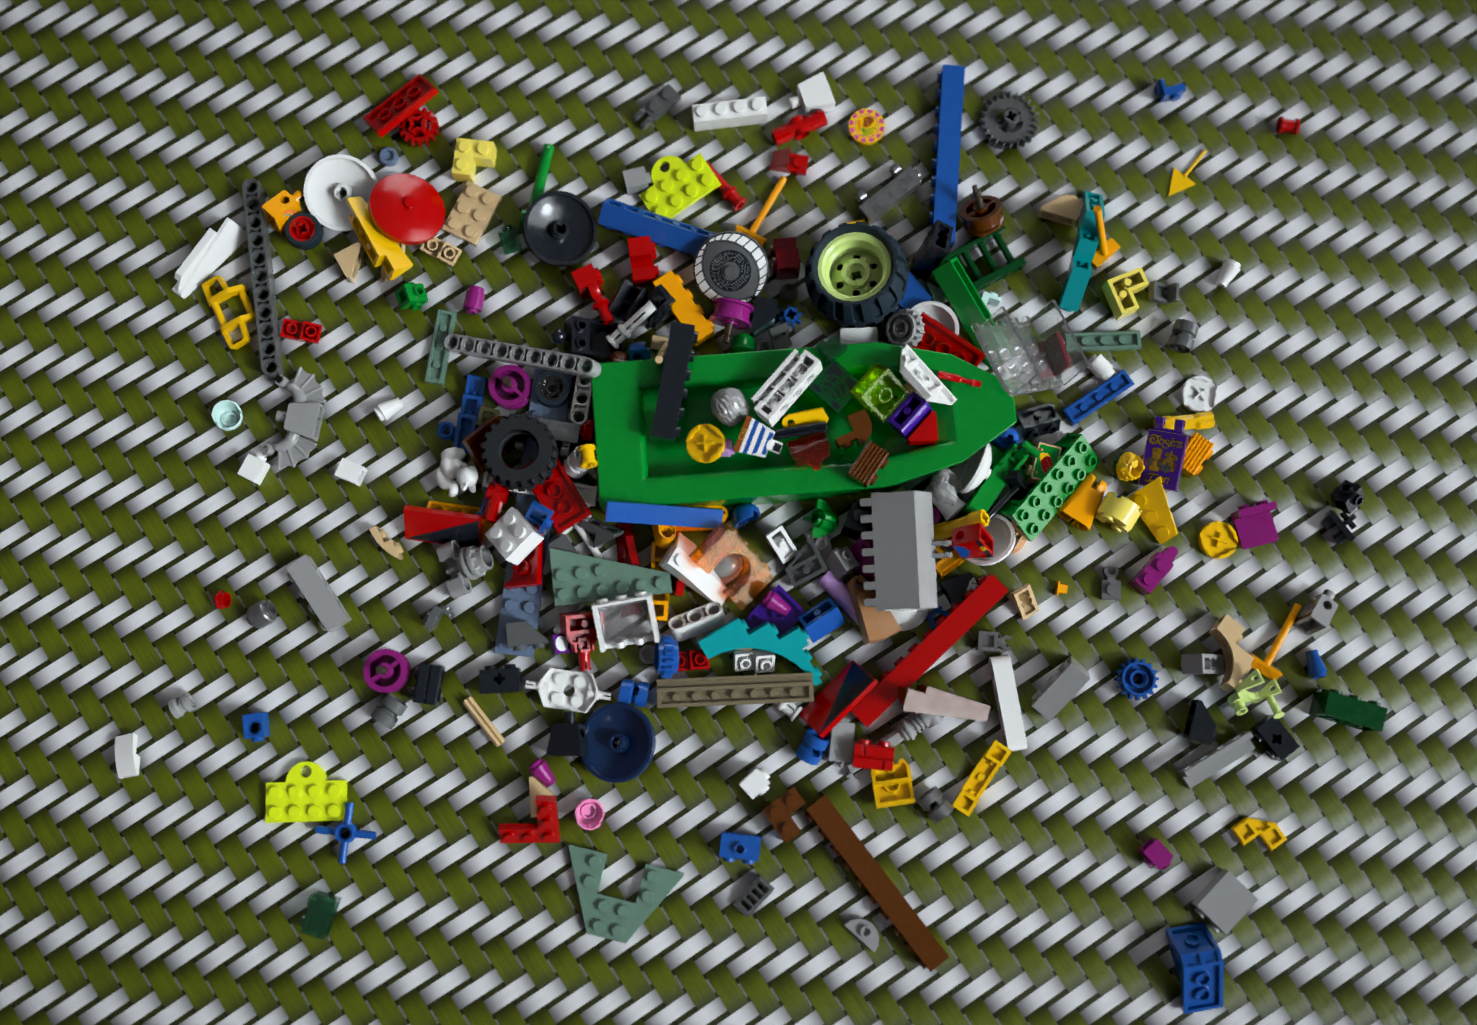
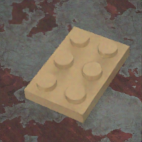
M468 181L443 225V231L473 246H477L502 200L501 196Z

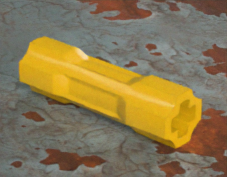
M1212 411L1181 416H1162L1166 418L1164 428L1174 430L1176 419L1186 421L1184 430L1209 429L1215 425ZM1153 419L1154 429H1155V419Z
M984 509L969 513L965 517L933 525L934 538L936 541L952 538L954 528L981 522L984 527L989 526V515Z

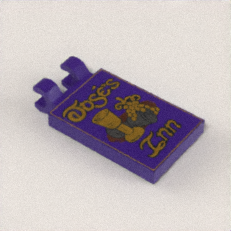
M1156 416L1155 429L1148 430L1143 455L1145 469L1138 480V485L1146 486L1161 476L1164 490L1178 492L1189 435L1183 434L1186 421L1176 419L1173 430L1164 428L1166 423L1165 417Z

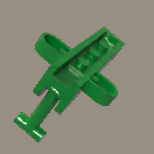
M1027 440L1021 443L1023 448L1020 450H1016L1018 445L1015 442L1005 446L1002 452L995 446L990 445L992 452L991 474L987 480L984 479L976 488L961 511L968 515L969 513L984 509L987 513L1007 483L1004 476L1007 475L1008 470H1020L1023 478L1027 481V475L1020 467L1027 460L1029 454L1037 458L1040 455V451Z

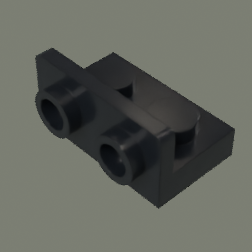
M662 284L654 289L642 305L643 307L650 300L657 308L646 319L648 321L645 326L647 330L659 327L663 323V317L673 310L672 306L676 302Z
M1053 402L1016 412V418L1023 430L1022 437L1024 440L1034 439L1038 436L1052 434L1060 430L1061 418Z

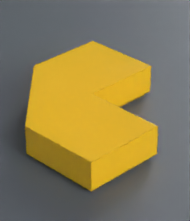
M1245 817L1230 828L1241 845H1246L1252 839L1259 836L1268 850L1272 851L1287 840L1276 823Z

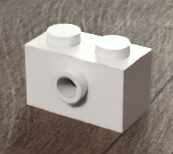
M755 767L739 782V785L754 799L758 794L762 796L769 789L768 785L770 782L768 779L770 776L763 768L759 770Z

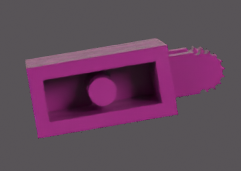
M1171 546L1165 548L1161 553L1152 555L1131 579L1129 584L1143 596L1150 594L1174 566L1172 561L1179 552L1177 547Z

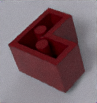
M796 237L773 239V245H770L772 275L776 274V280L798 279L800 258Z

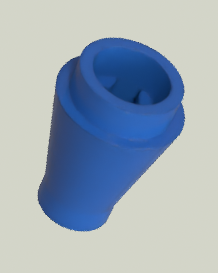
M1318 650L1307 651V675H1310L1312 680L1326 677L1328 670Z

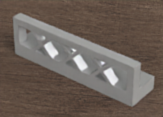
M1242 731L1177 772L1187 788L1190 789L1254 750L1255 747L1250 740L1254 736L1251 731Z

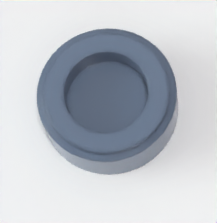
M385 147L379 153L380 161L387 167H393L399 161V155L392 147Z

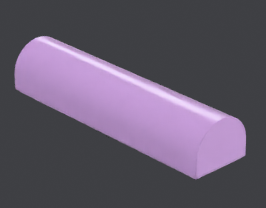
M831 571L827 572L818 581V584L858 625L847 585L842 579L836 580Z

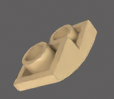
M437 237L423 243L420 247V251L451 267L455 265L462 252L459 248Z
M377 526L369 529L374 539L386 552L399 560L404 559L401 554L404 552L399 542L396 543L392 539L386 541L389 538L384 529Z

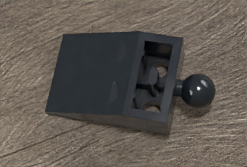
M571 316L564 323V330L558 328L553 330L551 334L553 342L557 344L564 342V353L588 357L595 361H612L610 359L611 353L619 350L625 352V340L616 349L606 339V336L611 335L621 323L612 322L604 325L602 320Z

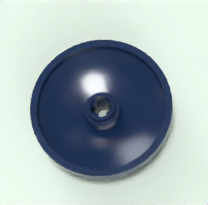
M611 703L597 709L587 719L584 725L587 731L589 757L582 756V760L595 777L610 783H624L637 778L647 769L654 756L656 737L651 721L640 709L624 703Z

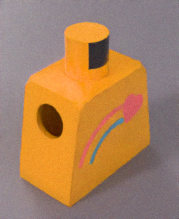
M283 190L261 206L267 222L281 235L285 232V225L292 215L302 212L299 204L305 200L304 194L297 190L291 195L286 190Z

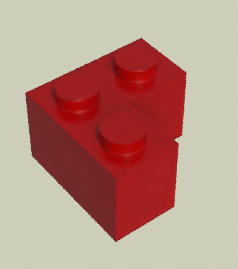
M650 236L627 238L634 285L653 284L656 277H659L658 266H654V259H657L655 242H651Z

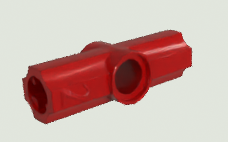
M819 109L806 116H795L787 124L771 130L772 139L777 147L794 139H804L810 132L827 125L826 115L822 109Z
M493 479L487 489V501L482 520L496 523L501 517L503 505L506 504L509 490L505 486H500Z

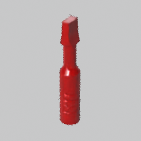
M940 370L937 378L956 383L962 382L974 387H981L982 383L975 379H966L960 375Z

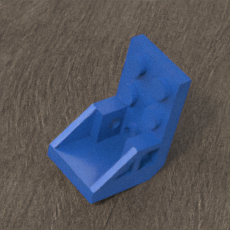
M1205 922L1167 928L1166 938L1171 956L1181 978L1182 1012L1188 1014L1222 1008L1223 957Z

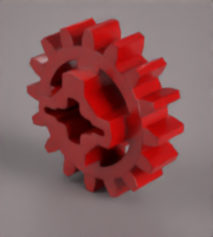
M423 107L422 111L418 109L402 121V125H399L398 129L401 131L400 135L407 144L411 142L412 147L418 144L422 148L423 143L429 146V140L435 141L433 136L439 135L436 129H439L440 126L431 110L427 112L426 107Z

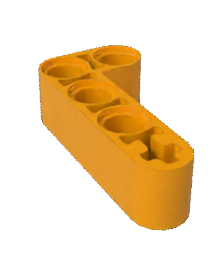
M721 505L691 506L723 509L721 528L728 517L727 509ZM652 524L655 543L663 549L671 546L676 531L719 530Z

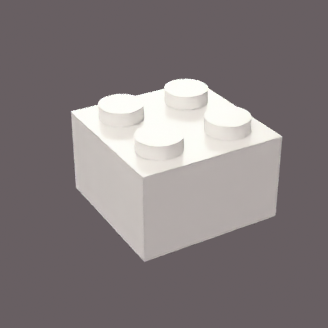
M511 507L485 535L505 560L518 566L544 537L538 534V530L529 520L524 518V513Z

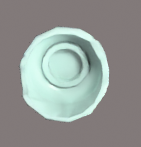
M231 400L219 401L214 405L211 412L216 426L224 431L235 430L241 425L243 420L242 410L236 402Z

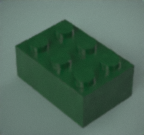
M1322 689L1321 692L1313 693L1308 715L1362 731L1382 732L1388 708L1381 707V703L1376 701H1361L1362 697L1356 695H1342V691L1336 689Z

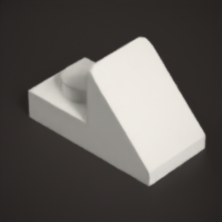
M781 524L765 534L767 543L773 548L783 564L798 553V550Z

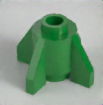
M816 499L815 509L818 510H814L810 516L803 517V520L813 525L810 537L820 538L835 531L839 526L838 515L835 514L825 500Z

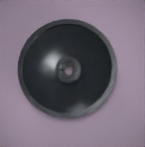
M551 191L536 198L527 208L522 223L523 237L528 249L537 259L554 267H568L579 263L590 254L597 239V222L591 208L580 197L565 191Z

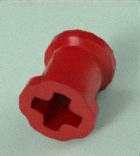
M1279 117L1276 124V133L1286 132L1297 135L1300 128V119L1290 120Z

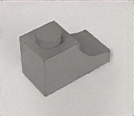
M1181 654L1182 674H1225L1224 655Z

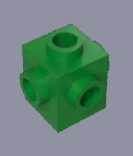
M408 282L394 292L400 309L417 311L429 301L423 283L415 284L414 282Z

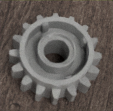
M905 308V310L899 309L897 313L893 312V315L888 318L885 335L888 337V342L893 343V345L905 346L907 344L911 348L912 346L917 347L925 333V323L922 322L923 317L918 316L917 311Z

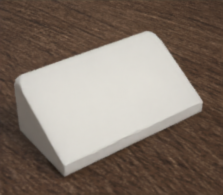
M877 327L840 328V345L878 342Z

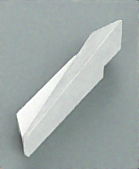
M228 217L218 232L209 228L175 272L174 278L178 282L172 288V291L184 299L187 298L247 240V232Z

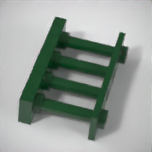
M1003 225L997 231L983 238H978L951 253L948 252L938 267L956 256L957 258L962 256L975 278L973 285L977 292H980L1022 270L1026 265V261L1023 257L1016 259L1012 256L1001 237L1006 229L1005 225ZM993 239L1007 261V265L1002 268L997 266L985 243ZM977 247L991 269V274L987 276L981 275L969 254L970 251Z

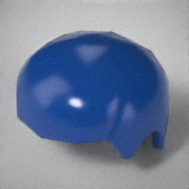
M1010 427L992 440L990 445L997 443L1000 449L1013 442L1018 445L1020 441L1019 433L1016 429Z
M743 503L736 506L732 511V521L735 528L738 527V523L741 526H745L747 521L758 519L761 515L760 510L752 503Z

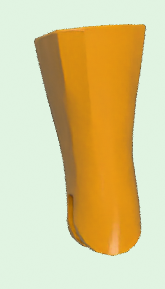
M1091 473L1080 482L1057 512V515L1067 522L1074 519L1071 524L1081 531L1090 530L1107 487V483L1100 480L1095 488H1092L1091 486L1096 476Z

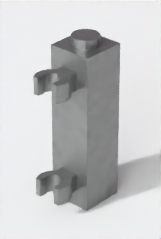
M894 163L890 166L889 172L895 179L870 198L862 189L856 193L857 196L855 198L861 204L857 213L862 219H865L867 225L871 226L920 187L922 177L917 170H913L910 166L903 172L901 167Z
M538 418L540 422H544L548 429L551 430L556 443L562 444L561 457L567 458L570 455L571 446H580L581 424ZM526 436L517 437L515 441L516 450L524 451L525 440L531 438Z

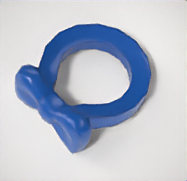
M940 605L925 618L927 621L929 620L932 630L936 627L933 618L936 613L943 614L946 617L949 615L947 611L941 610L942 606Z

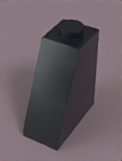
M938 219L935 221L912 259L910 272L925 281L928 279L932 271L937 268L949 252L953 227Z

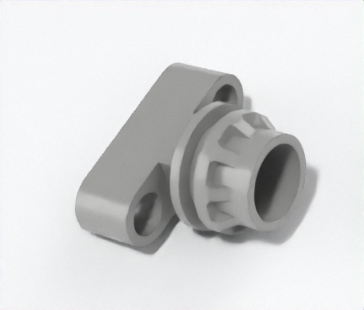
M452 540L437 546L439 561H447L448 569H446V574H450L452 580L446 582L450 596L454 599L471 593L470 579H478L493 568L492 554L485 545L479 547L472 545L460 549L457 541Z

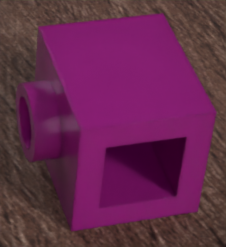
M1150 838L1138 849L1144 857V863L1150 869L1164 870L1171 864L1170 860L1174 858L1158 838Z

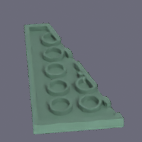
M549 548L556 607L591 603L601 598L615 600V596L623 594L631 597L640 591H646L647 594L652 593V595L672 593L671 577L668 572Z

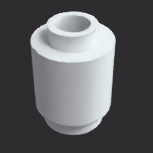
M1094 354L1087 361L1089 363L1087 368L1103 382L1115 372L1112 369L1113 366L1102 354L1098 356Z

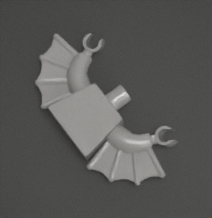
M301 366L297 370L293 383H289V379L282 374H279L283 378L280 383L274 380V383L279 387L287 388L292 393L294 403H289L287 412L278 410L276 413V422L284 423V430L287 431L285 438L275 443V445L266 443L260 445L261 448H267L265 453H261L263 455L271 456L275 451L278 452L277 470L285 466L295 467L300 460L308 459L310 451L317 446L315 442H318L325 410V407L320 403H326L323 397L324 387L316 382L315 374L305 372Z

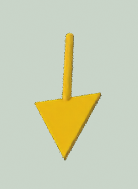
M1205 149L1184 174L1173 168L1168 196L1196 185L1187 175L1206 153Z

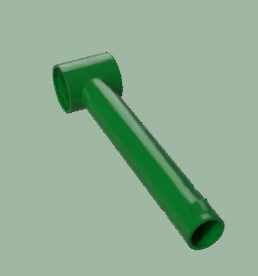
M544 144L529 206L544 193L555 148L551 144ZM523 209L521 212L520 226H522L526 209Z

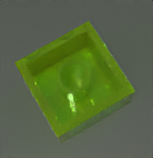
M875 363L850 391L873 417L882 422H885L910 394L887 367Z

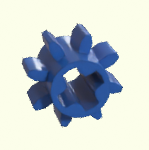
M788 305L786 310L781 309V314L784 316H781L779 321H784V323H787L788 326L794 329L796 323L798 325L801 324V320L798 318H801L803 313H798V306L792 308ZM789 314H791V316L794 317L793 320H791L790 317H788Z

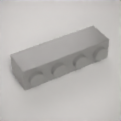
M305 554L286 567L289 572L287 573L288 578L292 583L297 584L299 595L303 599L306 598L309 603L308 608L310 612L318 616L320 620L318 624L324 631L327 630V632L333 633L352 620L311 556Z

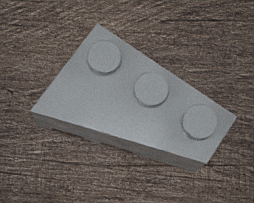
M1070 656L1059 667L1057 673L1045 682V687L1041 691L1038 690L1032 696V707L1050 722L1090 680L1089 671Z

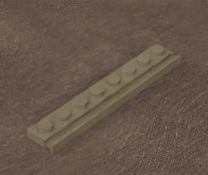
M813 673L656 680L657 708L814 702Z

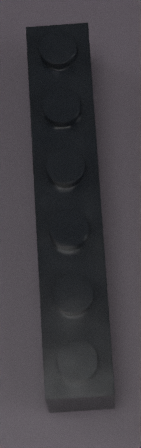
M674 321L671 323L651 430V439L675 443V439L680 437L681 427L678 426L679 419H683L685 409L681 406L682 401L687 399L688 388H685L686 381H690L692 371L688 368L689 363L694 361L695 355L692 346L693 343H697L698 339L695 325Z

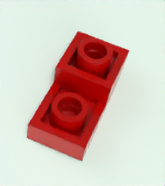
M284 318L280 338L319 344L323 325Z
M594 420L586 421L581 426L582 445L594 444Z
M703 650L679 652L678 671L710 669L709 659Z

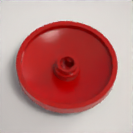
M405 173L386 176L375 185L369 198L368 208L372 222L384 236L397 243L419 245L428 242L438 234L444 223L445 207L440 194L430 183L418 176Z

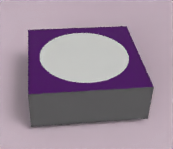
M564 634L548 636L551 655L571 652L570 644Z

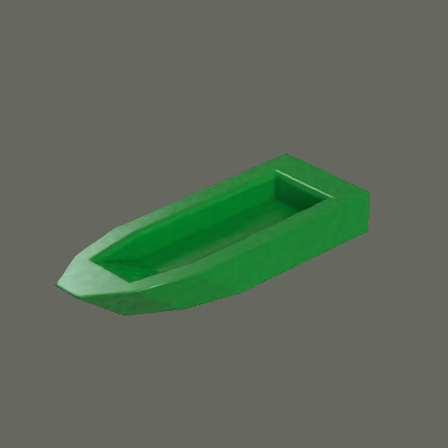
M868 342L694 356V361L689 363L688 369L692 371L690 381H686L685 388H688L687 399L682 401L681 406L685 409L683 419H679L678 426L681 427L680 437L675 439V443L651 439V430L665 358L660 364L656 363L655 359L599 363L601 365L600 375L596 378H591L596 461L598 463L599 504L604 514L606 500L677 506L721 505L723 507H736L743 503L761 505L822 500L891 487L964 462L1016 424L1013 384L952 354L911 348L936 377L940 370L960 375L966 379H975L982 383L981 387H974L970 384L956 383L938 378L956 397L957 401L952 405L928 401L932 411L936 412L938 441L935 444L908 446L906 444L907 440L893 431L887 421L893 414L887 407L891 405L894 408H898L899 404L896 403L895 398H900L902 402L907 398L902 392V388L907 382L900 373L901 349L904 346ZM794 349L799 352V355L806 349L821 361L823 370L819 375L835 359L864 384L838 414L831 410L807 387L773 427L757 416L754 410L755 406L751 400ZM723 388L740 390L750 408L748 416L772 430L784 428L782 419L785 415L823 407L829 417L827 431L776 440L783 443L780 453L777 454L768 450L766 457L735 451V454L731 455V457H719L711 463H700L691 458L686 448V439L690 430L700 424H711L717 427L723 433L724 439L733 440L735 447L746 416L738 424L731 427L723 425L716 419L710 406L711 398L718 390ZM866 409L872 424V431L867 442L860 448H858L856 442H853L854 445L844 450L843 447L837 449L835 439L851 432L846 423L847 416ZM790 419L788 422L792 423L794 420ZM870 440L889 453L887 456L889 462L883 470L879 468L876 472L878 478L872 486L868 484L864 488L846 476V474Z

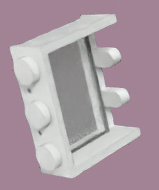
M640 591L631 597L623 594L615 596V600L609 601L608 598L597 599L596 603L592 605L600 652H605L606 649L615 647L622 649L626 645L636 644L638 646L648 641L655 640V643L660 641L661 637L652 593L647 594L646 591Z

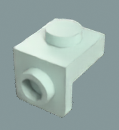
M984 291L981 296L986 306L989 303L997 307L1002 299L991 291Z

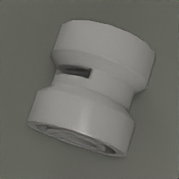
M188 692L180 695L179 699H173L168 702L170 712L177 719L184 716L185 712H191L197 708L195 700Z

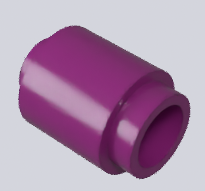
M475 285L469 286L463 308L466 309L467 313L477 315V313L482 312L485 298L484 289Z

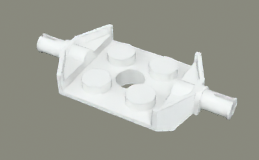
M549 668L538 682L526 680V684H533V686L525 685V688L535 689L539 692L543 707L588 713L599 699L611 701V697H605L604 695L612 696V692H603L598 689L593 674ZM567 685H572L575 689L572 696H566L564 693V688Z

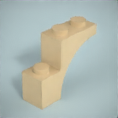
M1228 614L1219 617L1208 632L1218 642L1224 655L1225 674L1219 687L1225 691L1235 689V686L1242 682V676L1250 671L1252 668L1251 663L1254 660V657L1237 645L1243 639L1242 633L1246 628Z

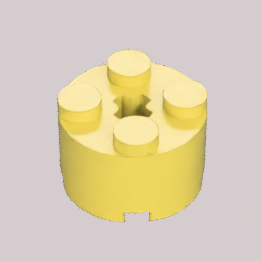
M1108 492L1097 509L1095 518L1103 523L1108 522L1111 524L1110 528L1118 533L1122 531L1130 532L1142 510H1139L1140 507L1124 496L1117 498L1114 497L1116 493Z

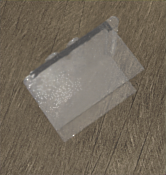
M1051 300L1032 319L1029 316H1023L1022 322H1019L1016 317L1010 318L1005 307L1001 306L981 326L978 323H973L971 326L1004 392H1008L1011 397L1060 388L1090 365L1055 300Z

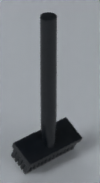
M1008 470L1007 475L1004 476L1010 490L987 513L990 521L1013 497L1015 499H1024L1029 493L1030 489L1020 470Z

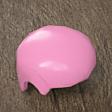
M592 798L580 801L574 811L576 823L586 830H593L601 826L604 818L602 804Z

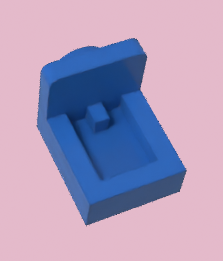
M1163 78L1159 79L1154 87V94L1158 97L1160 103L1169 100L1171 102L1177 101L1186 91L1184 83L1166 87Z
M533 501L524 518L540 527L538 534L541 535L545 529H550L554 521L551 519L554 511Z

